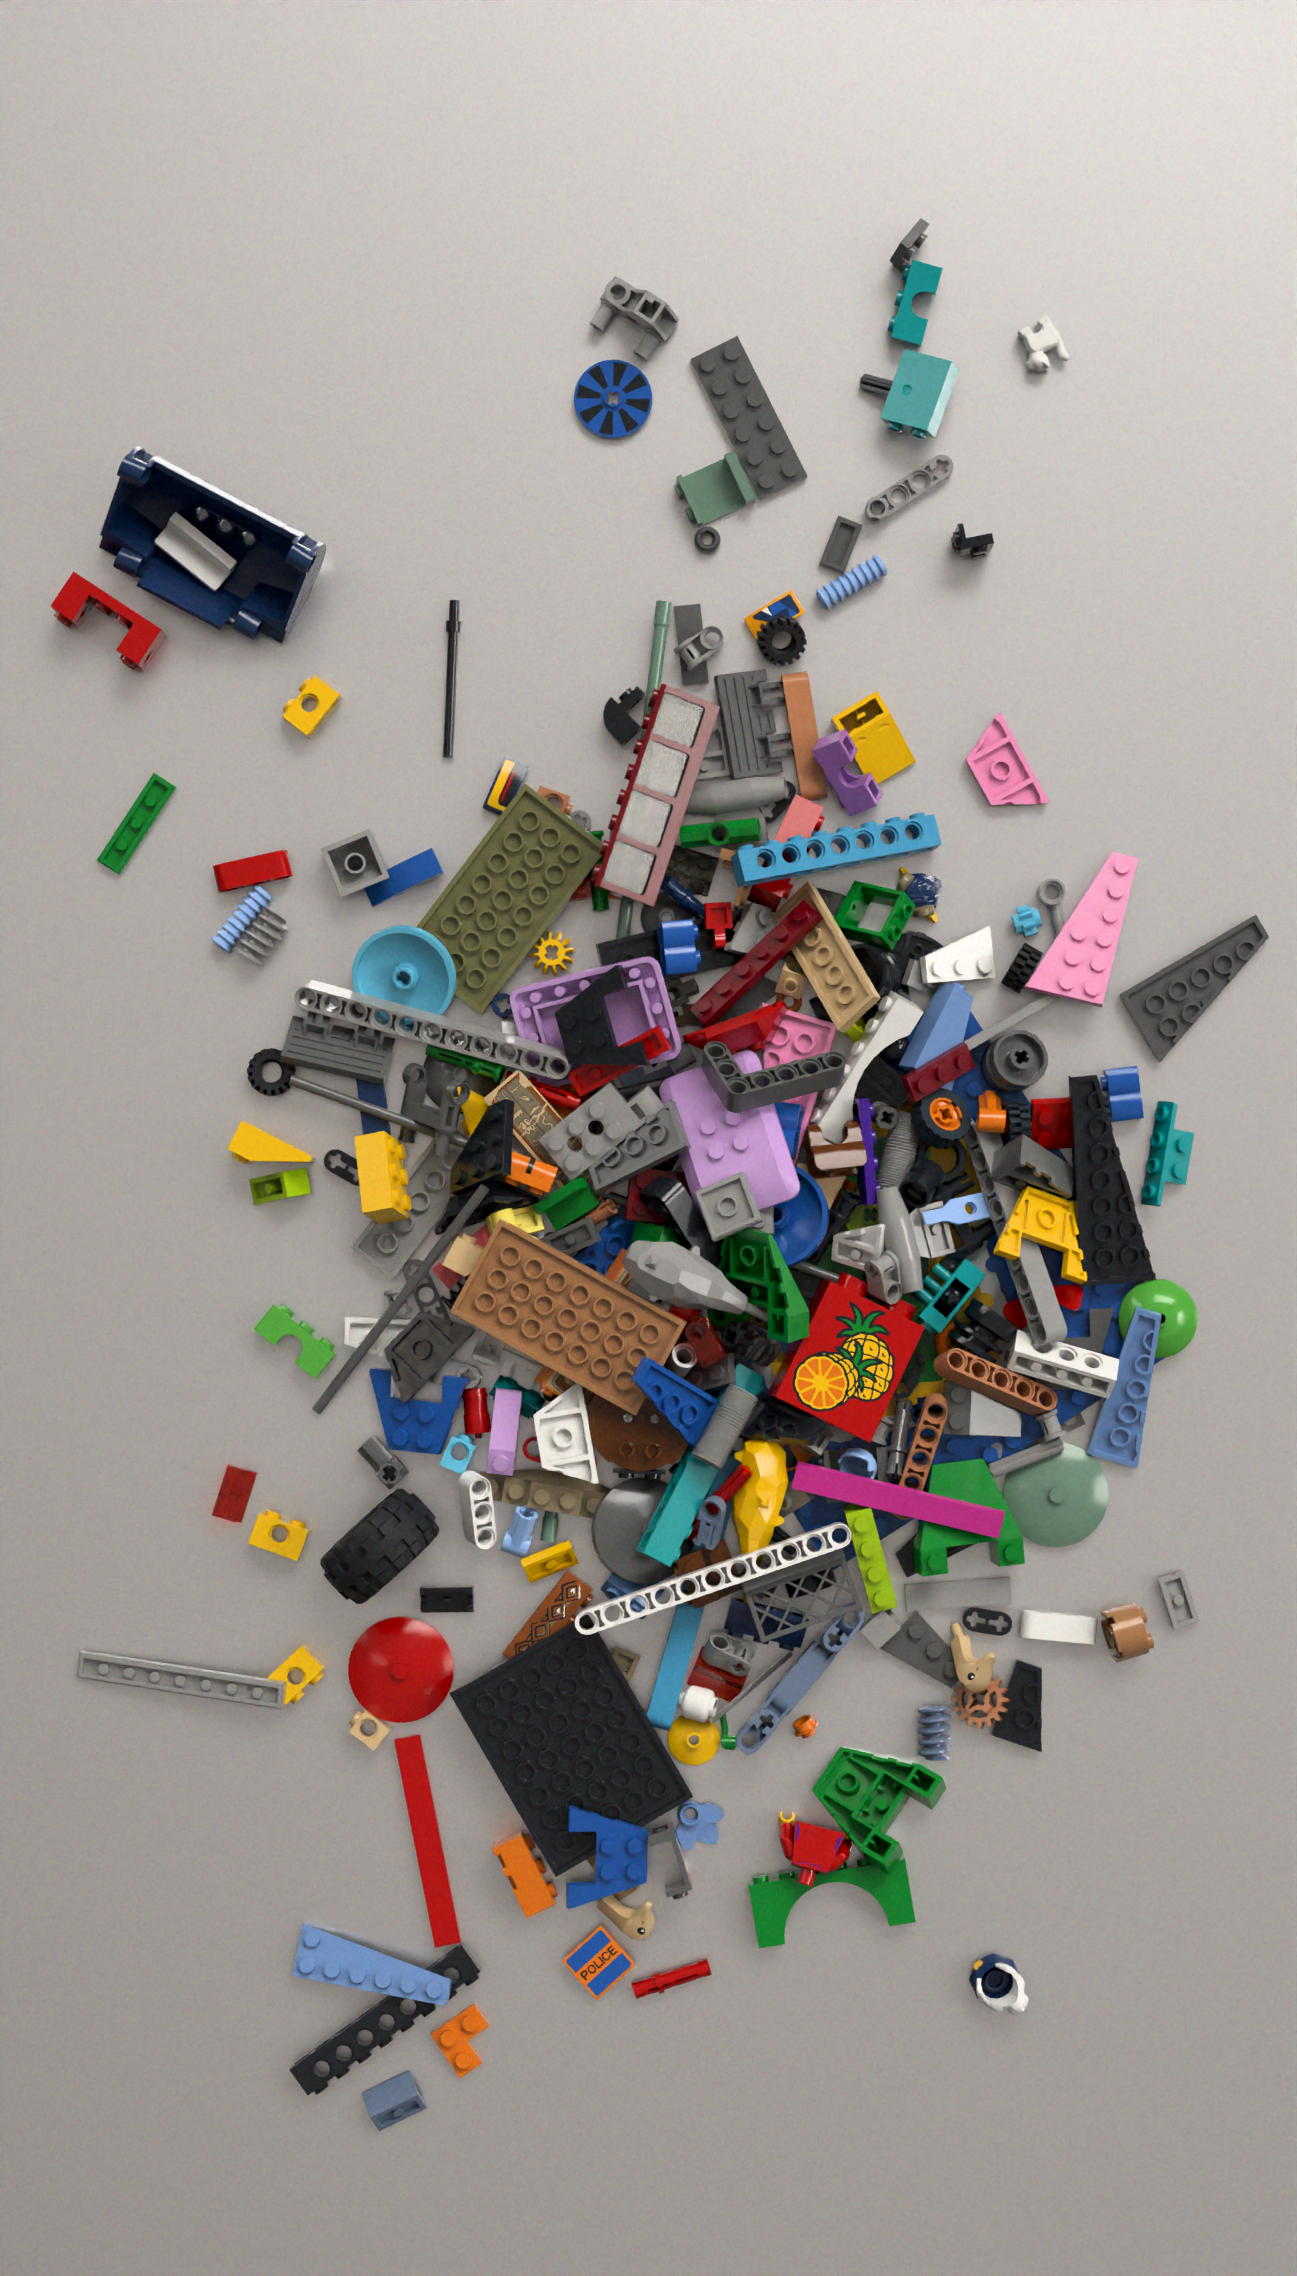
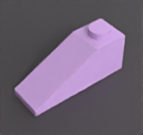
M496 1388L486 1473L513 1476L522 1391Z

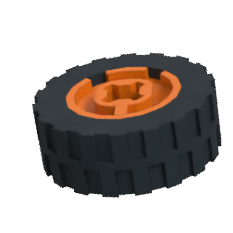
M939 1088L918 1100L913 1105V1110L910 1113V1121L914 1127V1132L927 1145L933 1146L936 1149H948L955 1146L968 1134L967 1132L971 1128L970 1123L972 1120L969 1108L966 1107V1103L956 1093L954 1094L948 1089L943 1090Z

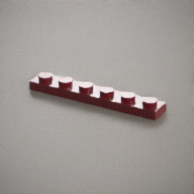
M803 900L689 1009L706 1027L711 1026L822 920V917Z

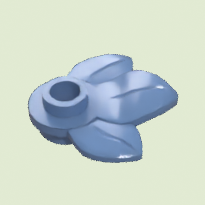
M691 1800L682 1803L678 1807L677 1818L680 1824L676 1834L683 1848L689 1851L697 1839L707 1844L718 1843V1830L715 1823L724 1817L720 1808L711 1803L700 1805ZM693 1809L695 1816L687 1818L685 1816L686 1810Z

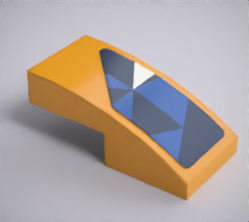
M791 590L753 612L744 620L757 640V631L761 632L760 625L762 623L766 625L767 618H770L772 621L774 620V615L778 614L782 618V614H784L789 619L790 617L796 619L803 615L805 611Z

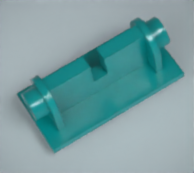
M499 1375L489 1395L493 1396V1400H495L496 1388L522 1391L520 1414L528 1419L530 1417L533 1418V1415L542 1408L546 1401L537 1391L526 1389L520 1386L513 1378Z

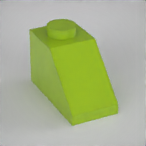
M306 1168L282 1171L249 1179L254 1205L311 1194Z

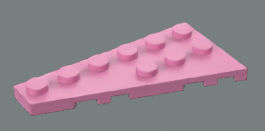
M1112 852L1025 985L1026 990L1102 1007L1138 858Z
M762 1002V1007L769 1005ZM787 1010L772 1042L765 1044L766 1048L763 1054L764 1069L830 1052L837 1032L834 1023ZM818 1092L781 1101L800 1104L804 1107L796 1160L792 1159L794 1166L798 1162L804 1142V1130L809 1125Z

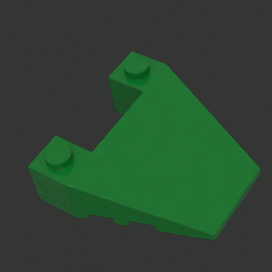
M747 1228L724 1238L720 1255L723 1257L718 1269L733 1286L748 1297L749 1303L768 1308V1338L790 1343L809 1337V1309L772 1234ZM708 1309V1323L728 1328L729 1322L749 1321V1314L745 1312L737 1315Z
M977 1458L931 1464L925 1492L1005 1511L999 1538L918 1519L917 1535L914 1537L912 1545L915 1572L922 1577L948 1574L946 1547L989 1542L991 1562L997 1566L1025 1564L1023 1537L984 1459Z
M840 1747L812 1788V1792L864 1859L889 1875L902 1856L903 1851L899 1842L887 1836L886 1832L910 1797L933 1809L947 1788L943 1777L921 1764L899 1762L897 1759L881 1758L870 1753Z

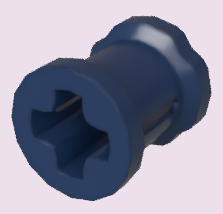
M501 993L492 1000V1009L498 1017L507 1018L513 1014L512 1009H505L504 1013H501L500 1008L496 1005L498 1002H503V999H507V1003L510 1005V995Z

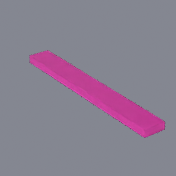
M800 1461L797 1462L791 1487L792 1489L994 1538H999L1005 1511Z

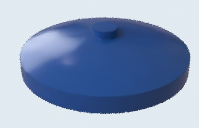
M796 1166L795 1169L800 1182L798 1195L792 1200L773 1206L775 1235L772 1236L787 1267L801 1263L816 1251L825 1237L829 1223V1208L822 1188L810 1174Z

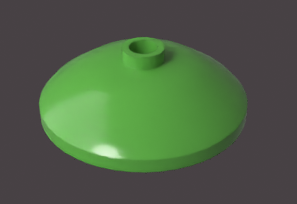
M1163 1279L1144 1281L1133 1287L1121 1302L1118 1324L1123 1339H1125L1135 1306L1161 1313L1164 1316V1322L1160 1324L1155 1358H1166L1179 1353L1194 1337L1198 1322L1195 1303L1188 1292L1174 1282Z

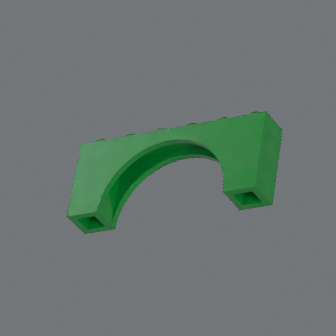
M904 1856L900 1857L889 1875L868 1863L864 1858L857 1859V1864L847 1865L845 1861L836 1871H829L826 1875L816 1872L813 1887L797 1883L799 1873L795 1874L794 1870L778 1873L779 1877L768 1878V1875L752 1877L753 1881L748 1882L759 1949L785 1944V1925L793 1905L807 1891L825 1883H850L869 1892L883 1907L889 1926L916 1922Z

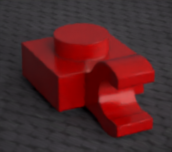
M731 902L704 903L705 930H713L712 949H723L726 945L725 930L733 928Z

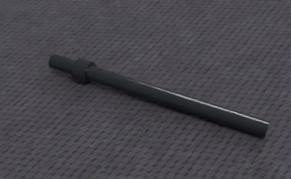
M450 600L449 621H446L448 650L443 744L444 758H453L458 638L462 629V622L459 621L460 600Z

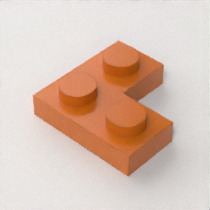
M475 2003L430 2033L459 2078L482 2064V2060L468 2040L489 2027V2024Z

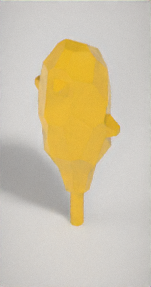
M748 1439L744 1441L741 1450L734 1453V1458L739 1460L738 1467L739 1465H747L752 1472V1476L731 1498L732 1520L738 1536L741 1555L768 1546L773 1536L774 1527L784 1523V1518L779 1515L788 1485L786 1452L776 1442ZM761 1554L756 1558V1564L759 1567L762 1562L764 1554ZM744 1594L743 1602H746V1603H747V1600H746V1597H745V1594Z

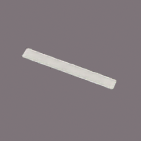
M789 1651L713 1716L709 1720L711 1724H714L792 1657V1652Z

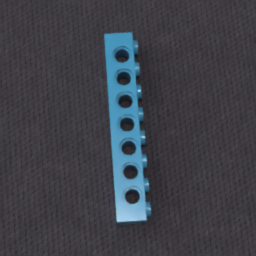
M921 812L910 815V819L901 820L900 817L885 820V824L876 825V822L873 821L860 825L861 828L853 830L851 826H845L837 829L836 833L827 834V831H819L813 833L810 838L803 839L802 835L788 838L787 842L778 843V840H771L762 843V847L754 848L753 844L741 846L730 857L737 886L739 888L934 851L942 845L934 814L925 816V813ZM905 829L911 831L913 840L906 837ZM880 834L888 837L889 844L882 842ZM856 838L863 841L864 849L857 846ZM831 843L839 846L840 854L832 850ZM807 848L814 850L816 858L808 855ZM782 852L790 855L791 863L783 859ZM757 857L763 858L767 866H760Z

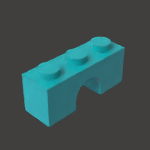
M912 260L911 266L905 265L901 279L906 281L904 291L898 290L894 304L899 306L896 317L891 316L887 331L892 332V339L921 346L928 319L918 317L912 310L911 302L920 293L936 294L943 268Z

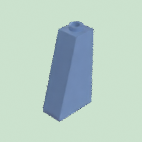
M951 982V984L939 983L899 1063V1066L908 1073L959 1043H963L973 997L965 992L966 988L957 982ZM954 1080L942 1086L941 1088L943 1090L948 1089L951 1091L953 1088Z

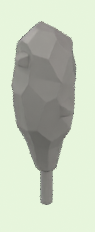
M640 1240L628 1247L622 1260L624 1269L648 1291L650 1301L655 1302L660 1299L686 1309H714L737 1315L745 1312L768 1323V1311L749 1303L748 1297L733 1286L718 1268L700 1256V1247L694 1245L691 1249L687 1250L674 1242Z

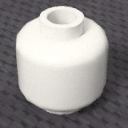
M691 1685L686 1692H681L678 1700V1707L681 1708L683 1717L701 1723L707 1722L716 1715L719 1699L715 1697L714 1691L696 1685Z

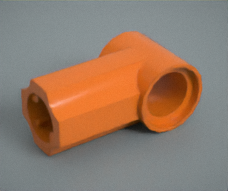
M986 1090L985 1093L978 1096L976 1131L1003 1134L1006 1123V1110H1002L1001 1098L996 1095L995 1091Z

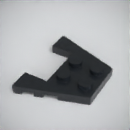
M616 965L554 1013L569 1064H650L644 1041L618 1048L604 996L628 988L622 965Z

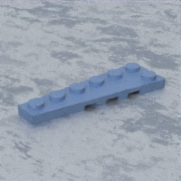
M1135 1306L1118 1357L1117 1380L1109 1399L1104 1398L1087 1454L1137 1469L1161 1313Z
M305 1924L302 1926L292 1976L442 2006L448 2005L452 1984L451 1979Z

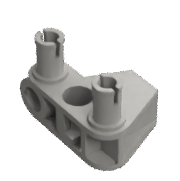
M615 276L607 284L605 292L600 298L602 305L590 321V325L600 332H604L614 314L622 315L645 331L646 334L633 353L647 361L658 342L661 343L667 340L680 319L666 302L648 290L636 289ZM613 291H623L622 295L624 297L622 299H613ZM645 310L651 314L656 311L652 319L643 314Z

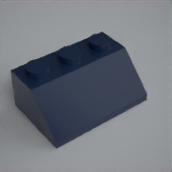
M731 1596L723 1628L728 1630L727 1634L730 1636L743 1638V1635L746 1634L754 1636L753 1641L761 1643L748 1603L743 1602V1599ZM753 1602L755 1607L765 1611L767 1605ZM770 1606L768 1613L782 1619L786 1610ZM757 1611L759 1620H761L763 1614ZM789 1611L785 1621L794 1626L801 1624L804 1614ZM766 1616L762 1623L765 1636L775 1633L780 1622ZM783 1624L780 1631L790 1627ZM807 1627L770 1641L778 1642L779 1648L794 1651L795 1647L801 1648ZM769 1641L763 1642L762 1644L768 1645Z

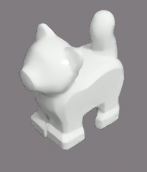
M1045 316L1037 321L1038 324L1034 326L1037 330H1040L1038 333L1034 334L1029 326L1018 332V336L1020 339H1023L1026 350L1029 353V360L1026 363L1029 370L1037 372H1048L1050 367L1049 359L1044 354L1045 351L1056 348L1061 360L1067 361L1069 359L1059 332L1051 325L1052 322L1049 317Z

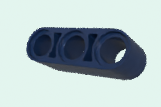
M356 1079L358 1099L388 1110L384 1083L380 1085ZM360 1111L363 1135L381 1131L391 1135L389 1121Z

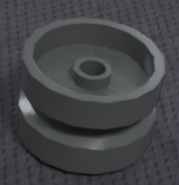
M1012 1030L1003 1034L985 1049L982 1057V1072L986 1081L994 1089L1008 1094L1024 1091L1035 1084L1045 1074L1048 1066V1053L1043 1042L1036 1035L1026 1030Z

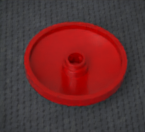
M406 1616L387 1618L369 1627L356 1641L348 1664L350 1686L358 1702L374 1716L395 1723L416 1721L435 1711L446 1698L454 1675L452 1653L443 1636L428 1623Z

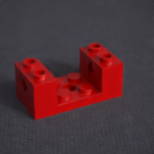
M73 571L50 606L55 611L53 616L69 628L72 624L79 628L94 605L107 616H110L111 613L115 614V619L118 620V623L129 629L116 649L121 655L119 659L134 671L137 668L144 671L166 639V634L161 628Z

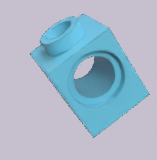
M459 1433L458 1437L452 1435L439 1465L462 1475L466 1471L477 1445L472 1443L474 1439L462 1433ZM461 1445L466 1449L467 1454L463 1460H457L452 1456L454 1446Z

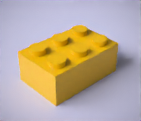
M385 1131L355 1136L362 1213L378 1224L409 1219L411 1200L406 1192L409 1178L403 1164V1160L406 1159L404 1145Z

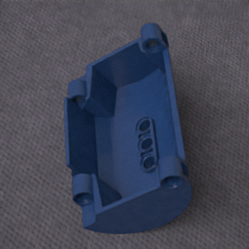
M140 446L133 448L124 457L119 466L117 476L120 478L100 534L102 540L99 548L116 556L113 567L133 578L136 576L141 578L136 585L137 587L219 630L223 625L229 624L232 626V630L251 640H254L259 632L283 643L316 581L325 557L326 544L316 542L308 537V534L159 456L146 453L145 449ZM175 512L237 561L234 571L215 592L155 545V539L167 527L170 517Z

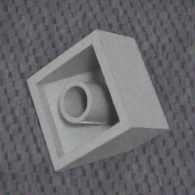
M370 829L321 848L341 898L390 878Z

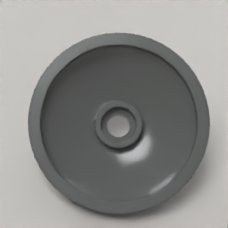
M463 1035L455 1036L457 1040L464 1041ZM479 1040L480 1044L483 1047L489 1048L487 1044ZM427 1056L423 1065L427 1071V1078H429L426 1092L438 1107L441 1105L443 1091L446 1090L448 1084L453 1080L467 1083L470 1090L484 1097L500 1085V1083H495L492 1078L483 1075L475 1076L467 1068L432 1056ZM459 1069H463L466 1072V1076L463 1079L456 1077V1072ZM457 1087L454 1090L453 1097L459 1096Z

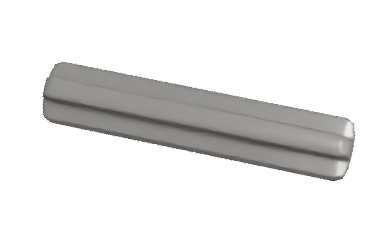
M1060 1437L992 1462L988 1465L992 1477L996 1478L1060 1453L1064 1450V1445Z

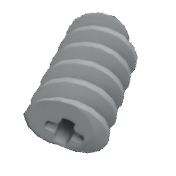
M265 906V910L268 916L259 914L258 918L261 924L253 922L251 925L255 932L246 930L245 934L249 940L239 939L238 942L242 949L236 948L254 964L260 966L263 963L259 956H269L265 948L275 949L276 947L272 939L282 940L279 930L286 933L289 931L285 925L286 921L267 906Z

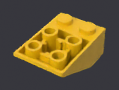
M877 691L831 718L830 722L836 732L846 729L858 749L853 760L862 775L871 772L877 784L916 762L891 713Z

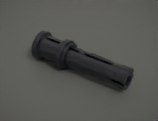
M843 1189L841 1191L842 1196L835 1207L829 1209L830 1217L825 1237L816 1251L807 1258L809 1261L813 1258L812 1263L818 1264L821 1257L831 1244L833 1236L838 1233L842 1225L850 1222V1215L856 1206H860L863 1202L853 1191Z

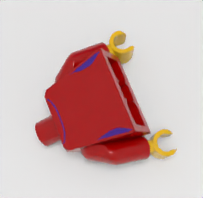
M780 1812L778 1826L780 1827V1843L784 1856L790 1860V1865L801 1868L797 1883L813 1887L816 1872L826 1875L829 1871H836L849 1858L854 1844L844 1832L833 1831L797 1820L794 1822V1813H791L790 1819H784L782 1812Z

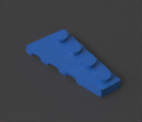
M643 1356L631 1381L689 1446L696 1448L703 1431H705L704 1429H706L716 1407H718V1403H720L719 1400L653 1360Z

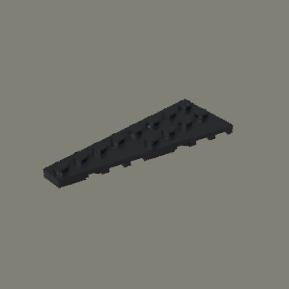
M1096 1074L1068 1076L1074 1210L1079 1232L1076 1238L1078 1248L1082 1250L1084 1258L1081 1260L1083 1272L1087 1273V1281L1078 1285L1083 1287L1156 1280V1274L1153 1272L1149 1258L1150 1254L1142 1235L1143 1230L1135 1211V1203L1125 1170H1123L1120 1160L1119 1148L1116 1146L1113 1136L1112 1124L1108 1119L1098 1077Z

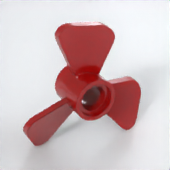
M1077 1284L1053 1286L1059 1305L1070 1311H1076L1080 1308L1083 1296L1081 1286ZM1019 1298L1004 1305V1317L1019 1330L1024 1329L1028 1323Z

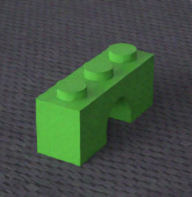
M273 1304L254 1330L274 1346L286 1335L296 1336L302 1343V1352L295 1363L314 1379L318 1378L335 1357L336 1353L333 1351L335 1346L324 1337L321 1340L312 1334L314 1329L302 1320L299 1324L292 1318L294 1313L284 1304H281L280 1307Z

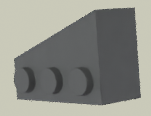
M1024 1134L994 1152L992 1181L1018 1191H1022L1025 1187L1030 1186L1066 1200L1072 1197L1073 1167Z

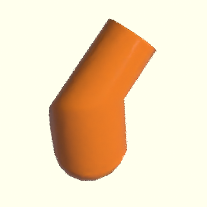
M951 1320L940 1333L935 1335L934 1340L938 1355L953 1349L951 1337L948 1334L951 1330L956 1331L959 1327Z

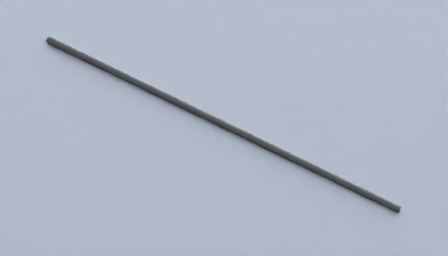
M292 1075L289 1085L435 1138L436 1131L429 1125ZM451 1134L449 1144L464 1148L469 1139ZM529 1163L526 1172L531 1173L534 1163ZM557 1176L555 1177L556 1180L567 1184L571 1182ZM591 1189L594 1194L602 1196L603 1200L609 1198L616 1205L626 1208L627 1197L612 1191L604 1194ZM803 1261L789 1267L835 1284L840 1276Z

